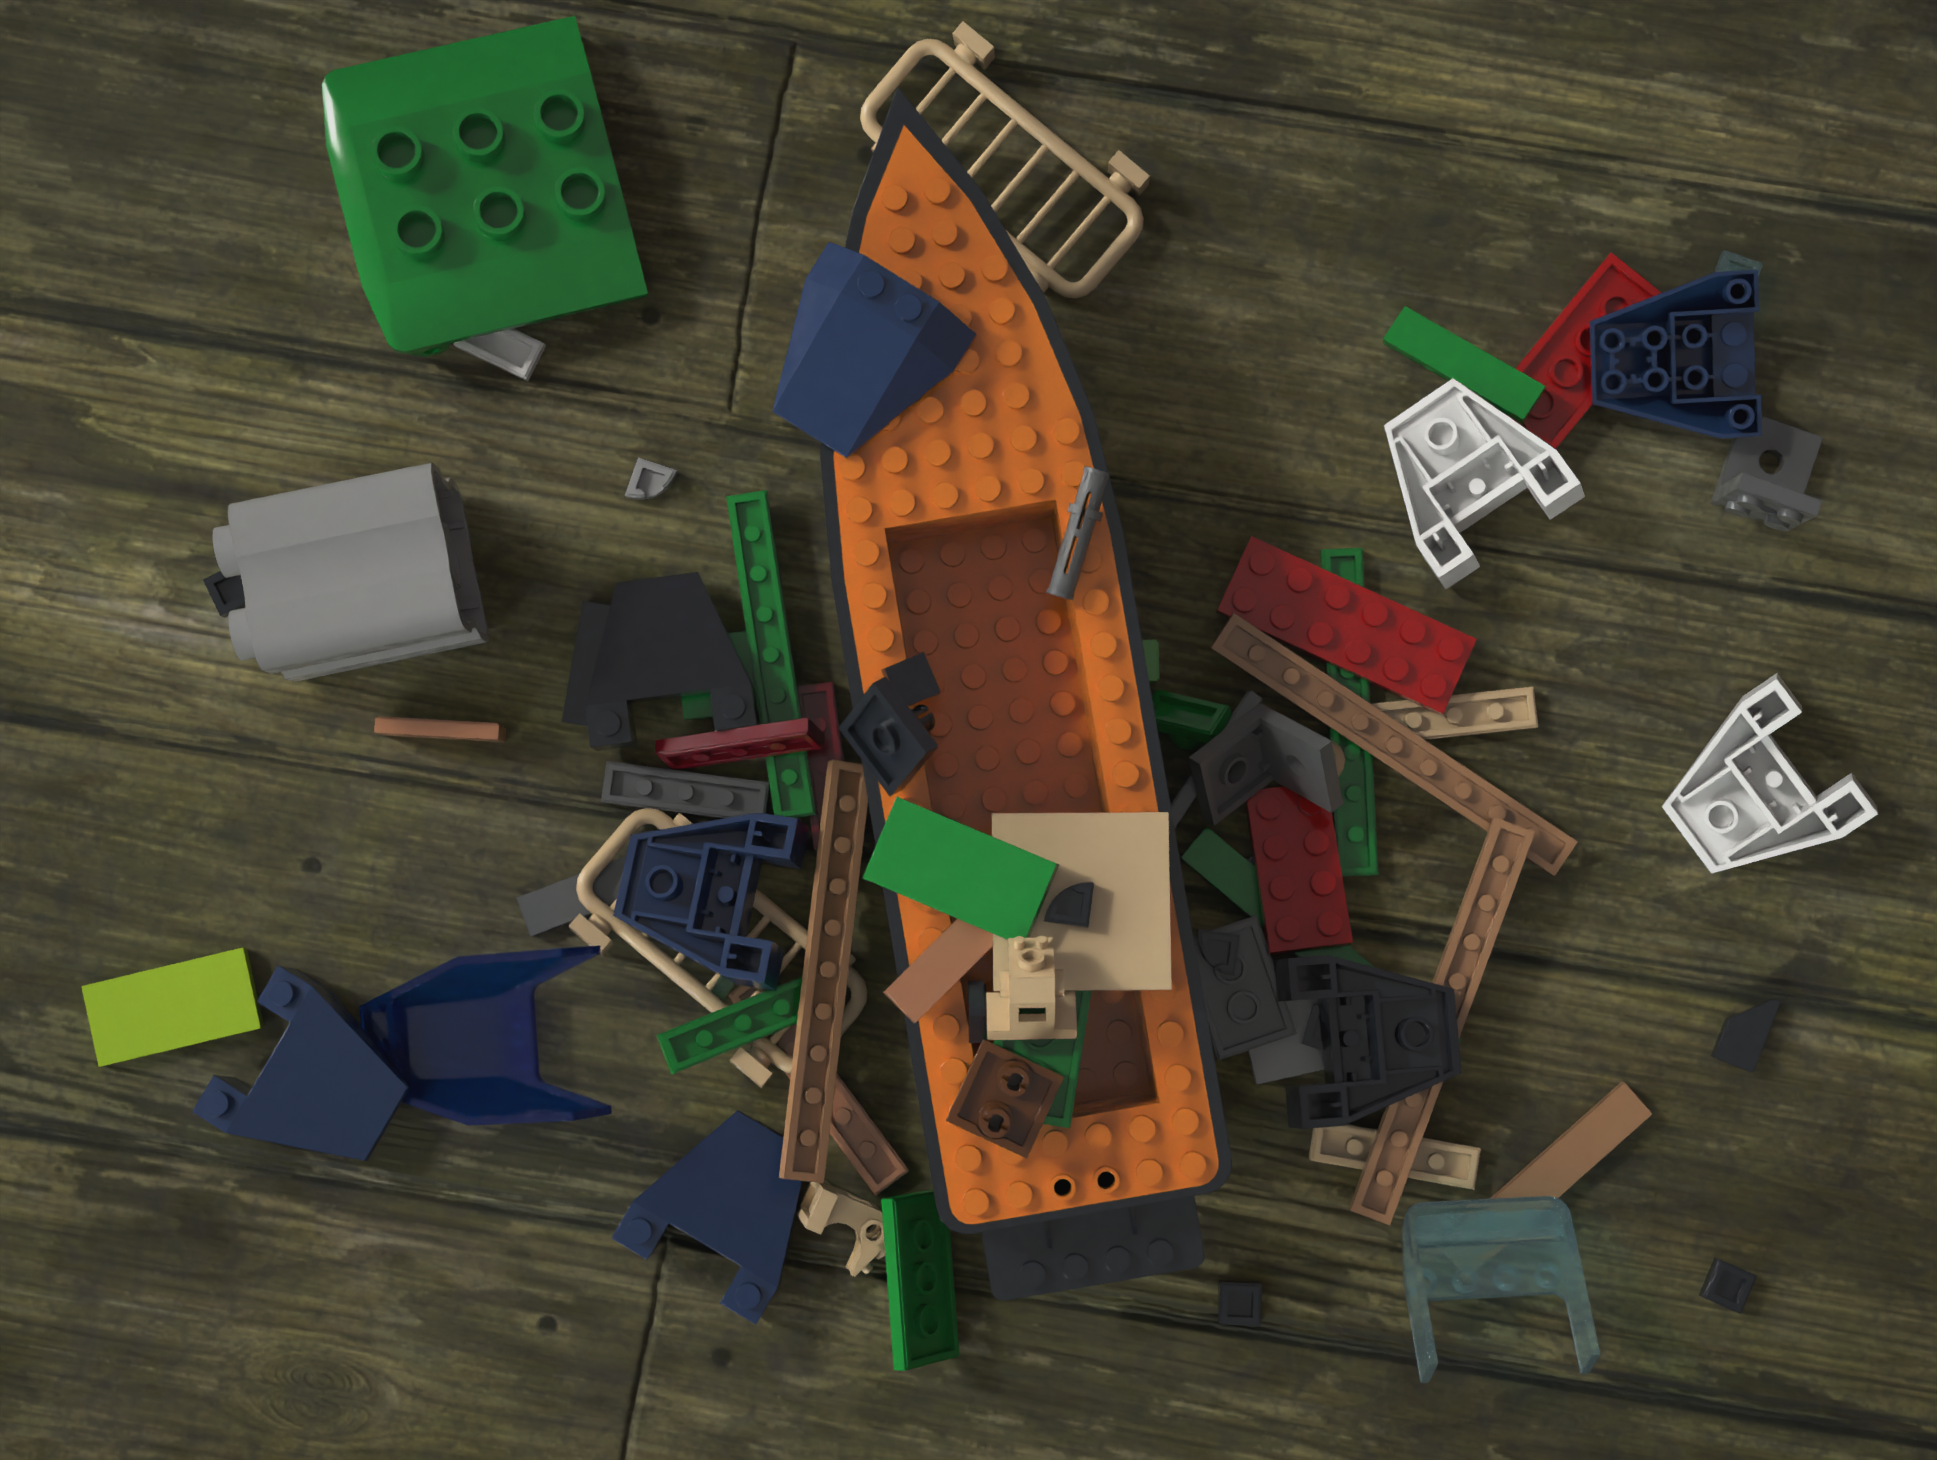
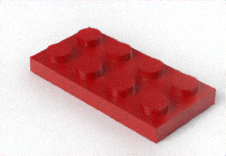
M1284 786L1261 789L1245 802L1268 955L1351 946L1353 939L1332 813Z

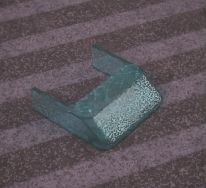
M1552 1196L1438 1201L1417 1203L1408 1209L1402 1223L1403 1282L1421 1383L1430 1382L1438 1365L1427 1301L1557 1295L1567 1305L1580 1373H1590L1601 1354L1571 1212L1562 1200Z

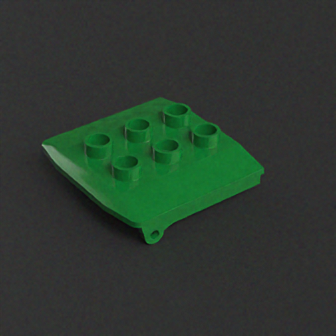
M575 16L332 70L325 76L322 83L326 148L361 285L386 341L393 350L403 354L409 353L417 357L433 356L448 350L449 344L648 297L631 224Z

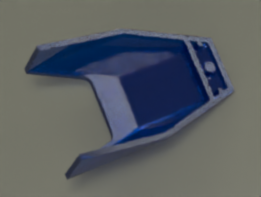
M600 945L458 956L360 1005L361 1027L410 1087L402 1101L403 1103L468 1126L575 1121L612 1114L611 1105L543 1081L539 1072L534 999L536 988L540 984L601 954Z

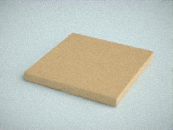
M1168 812L992 813V837L1059 864L1029 938H1036L1038 936L1053 937L1055 969H1063L1064 991L1172 990ZM1079 883H1094L1088 928L1044 922V917L1050 903L1060 892ZM993 934V991H1000V971L1009 970L1008 940Z

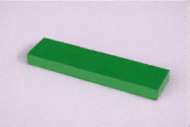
M1404 306L1383 338L1384 345L1447 381L1455 379L1499 411L1522 424L1545 392V385Z
M802 977L777 986V991H764L656 1035L671 1075L797 1024Z

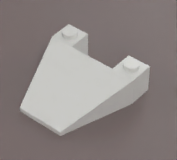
M1451 379L1384 425L1416 546L1445 589H1448L1480 567L1475 555L1459 533L1526 488H1528L1550 520L1585 497L1581 483L1556 449L1455 379Z
M1778 673L1742 696L1662 805V808L1711 874L1842 838L1878 815L1876 804L1852 773L1816 796L1771 736L1772 732L1802 713V705Z

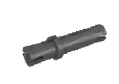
M1087 466L1083 468L1084 472L1074 504L1069 503L1067 512L1071 513L1059 549L1051 582L1046 593L1069 600L1074 598L1073 594L1096 521H1101L1103 513L1099 512L1108 479L1111 476L1110 473ZM1091 493V497H1090V500H1089V504H1088V507H1087L1086 512H1085V507H1086V504H1087V500H1088L1089 494ZM1084 512H1085V517H1084V520H1083V524H1082L1081 529L1079 530L1080 523H1081L1082 517H1083ZM1078 537L1077 544L1070 563V567L1068 573L1066 574L1067 566L1071 557L1076 538Z

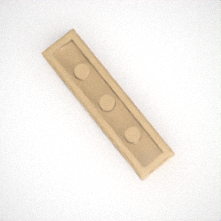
M1534 687L1451 695L1442 715L1409 700L1372 704L1424 740L1538 728Z
M1350 1124L1313 1128L1308 1159L1363 1170L1378 1129ZM1422 1138L1408 1178L1474 1190L1481 1148Z

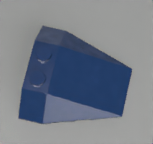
M829 242L805 279L772 412L847 459L889 425V422L906 408L911 407L927 391L952 374L975 339L976 333L939 301L872 259Z

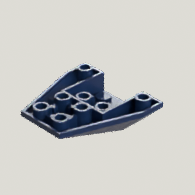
M1758 269L1714 272L1589 321L1592 404L1716 438L1762 436L1761 395L1755 394L1754 312L1759 311Z

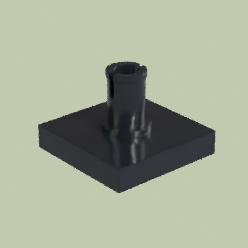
M885 676L869 687L840 725L839 730L891 797L905 788L939 746L928 733L935 726L933 713L931 712L919 719V716L927 712L929 708L919 704L911 710Z

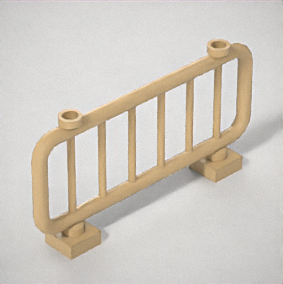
M964 21L952 33L954 45L956 46L955 50L937 39L917 41L908 48L866 98L861 107L860 120L863 130L876 142L871 148L872 152L875 150L883 128L876 119L878 109L920 59L927 55L938 57L950 68L916 107L920 115L956 73L981 93L941 140L946 146L986 99L1011 118L1009 123L967 171L972 178L1017 124L1043 144L991 205L995 213L1048 150L1073 169V172L1017 238L1007 230L1006 232L1043 293L1050 287L1054 292L1066 298H1079L1088 295L1104 279L1141 233L1144 220L1141 207L1128 193L1131 191L1139 197L1149 186L1150 175L1118 150L1108 162V173L1111 176L1110 178L1106 177L973 66L976 62L985 70L995 59L994 46ZM1081 176L1102 193L1104 197L1048 264H1046L1022 243L1075 180ZM1111 201L1126 214L1127 225L1080 281L1069 282L1053 269Z
M643 808L634 811L621 823L579 874L576 885L579 901L592 915L587 920L579 913L571 922L569 928L602 956L613 945L612 940L607 936L612 930L711 1013L725 1008L729 1005L712 992L722 980V976L716 973L706 986L703 985L680 965L686 956L679 953L672 959L648 939L650 936L643 932L641 933L636 928L613 916L616 900L609 907L593 891L595 879L628 842L631 835L642 825L652 824L661 830L693 824L680 813L672 819L669 815L658 809ZM756 889L753 907L764 917L747 937L757 938L771 921L796 942L783 957L781 974L801 948L806 950L808 930L761 891ZM851 954L847 985L851 990V998L844 1007L841 1036L860 1015L867 1003L868 990L866 983L861 975L851 967L856 961L855 957ZM757 988L751 997L766 991V989ZM790 1027L775 1032L770 1039L765 1036L748 1043L752 1046L748 1052L740 1047L730 1058V1063L760 1088L766 1084L773 1074L767 1069L771 1063L782 1071L791 1074L793 1057L776 1045Z

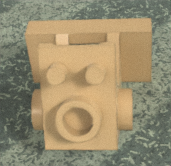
M1017 936L1015 938H1008L1009 970L1000 971V992L986 993L987 1040L1077 1038L1075 991H1064L1063 969H1055L1053 937L1038 936L1036 938H1024ZM1045 1008V1013L1019 1014V1009Z
M824 1180V1183L809 1182L796 1211L804 1227L820 1235L824 1227L834 1223L847 1224L855 1230L856 1242L846 1268L849 1269L850 1274L854 1277L860 1271L865 1275L873 1269L870 1261L875 1257L881 1259L885 1256L881 1210L872 1202L830 1185L827 1180Z

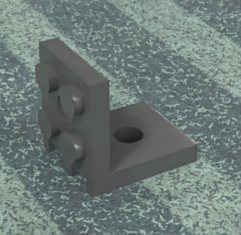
M1762 416V436L1732 438L1710 504L1717 507L1720 505L1726 506L1725 511L1736 516L1748 517L1754 520L1763 519L1766 526L1780 531L1791 530L1817 517L1822 500L1805 495L1804 492L1823 437ZM1762 453H1771L1778 459L1779 467L1775 474L1766 473L1761 469L1759 459Z
M1261 703L1188 757L1202 818L1214 826L1273 780L1331 813L1343 805L1332 741Z

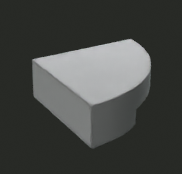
M638 457L625 497L634 500L654 498L672 485L678 472L677 470Z

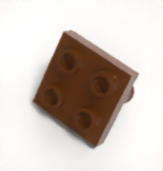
M983 1038L946 1121L1027 1158L1060 1088L1064 1075Z

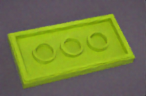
M247 947L81 986L99 1067L264 1028L260 1005L257 1002L258 996Z

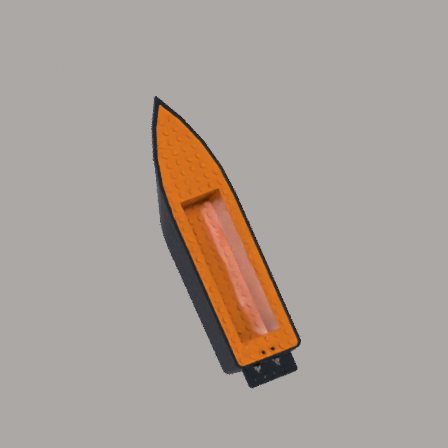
M897 88L853 207L845 248L867 256L939 301L974 331L976 337L952 374L921 396L920 400L911 407L906 408L890 421L889 425L847 459L821 443L820 461L831 581L852 707L856 706L874 682L884 677L882 669L924 652L941 691L939 694L909 706L911 710L919 704L929 708L927 712L919 716V719L931 712L933 713L935 726L928 733L939 747L902 791L890 797L862 760L875 844L879 840L896 797L992 836V813L1168 812L1172 990H1105L1091 992L1070 1128L1043 1124L1028 1157L1024 1158L946 1121L981 1044L969 1043L968 981H984L986 993L1000 992L993 991V946L915 1024L904 1014L938 1215L941 1221L954 1232L960 1234L982 1232L991 1291L997 1299L1006 1301L1199 1267L1204 1261L1205 1254L1195 1196L1214 1192L1224 1185L1231 1173L1232 1158L1124 533L1110 478L1108 479L1099 512H1102L1103 515L1101 521H1096L1073 594V600L1046 593L1071 513L1067 512L1069 503L1074 504L1083 476L1084 466L1108 473L1094 413L1044 293L981 188L902 91ZM1091 493L1089 494V497H1088V500H1087V504H1086V507H1085V512H1086V509H1087L1088 504H1089V500H1090V497H1091ZM1084 512V515H1083V517H1082L1079 530H1080L1081 527H1082L1083 520H1084V517H1085V512ZM1078 537L1076 538L1071 557L1067 566L1066 574L1068 573L1070 567V563L1073 557ZM883 887L897 975L899 977L957 918Z

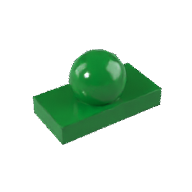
M1158 689L1152 695L1158 732L1169 734L1173 744L1183 750H1194L1203 743H1208L1222 732L1232 716L1228 705Z

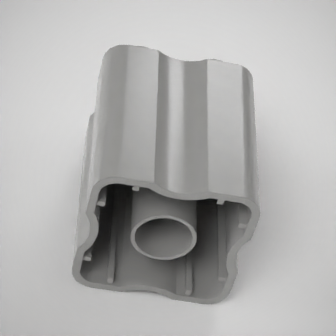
M433 462L231 503L228 506L229 525L213 529V547L220 571L226 578L241 575L245 608L231 610L228 615L229 632L234 650L241 661L256 658L259 667L270 674L281 672L286 680L296 682L488 642L487 620L473 560L471 538L463 499L457 483L450 477L444 478L440 468Z

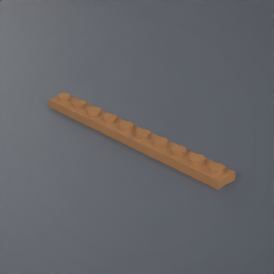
M1235 613L1231 614L1211 644V649L1486 832L1489 830L1493 817L1534 831L1535 835L1526 858L1551 875L1555 876L1577 844L1578 841Z
M830 760L827 764L779 1178L819 1183H824L868 805L862 764Z
M1493 817L1432 981V983L1454 989L1459 1038L1535 835L1534 831L1497 817ZM1443 1082L1385 1108L1348 1209L1350 1211L1387 1225L1391 1224Z

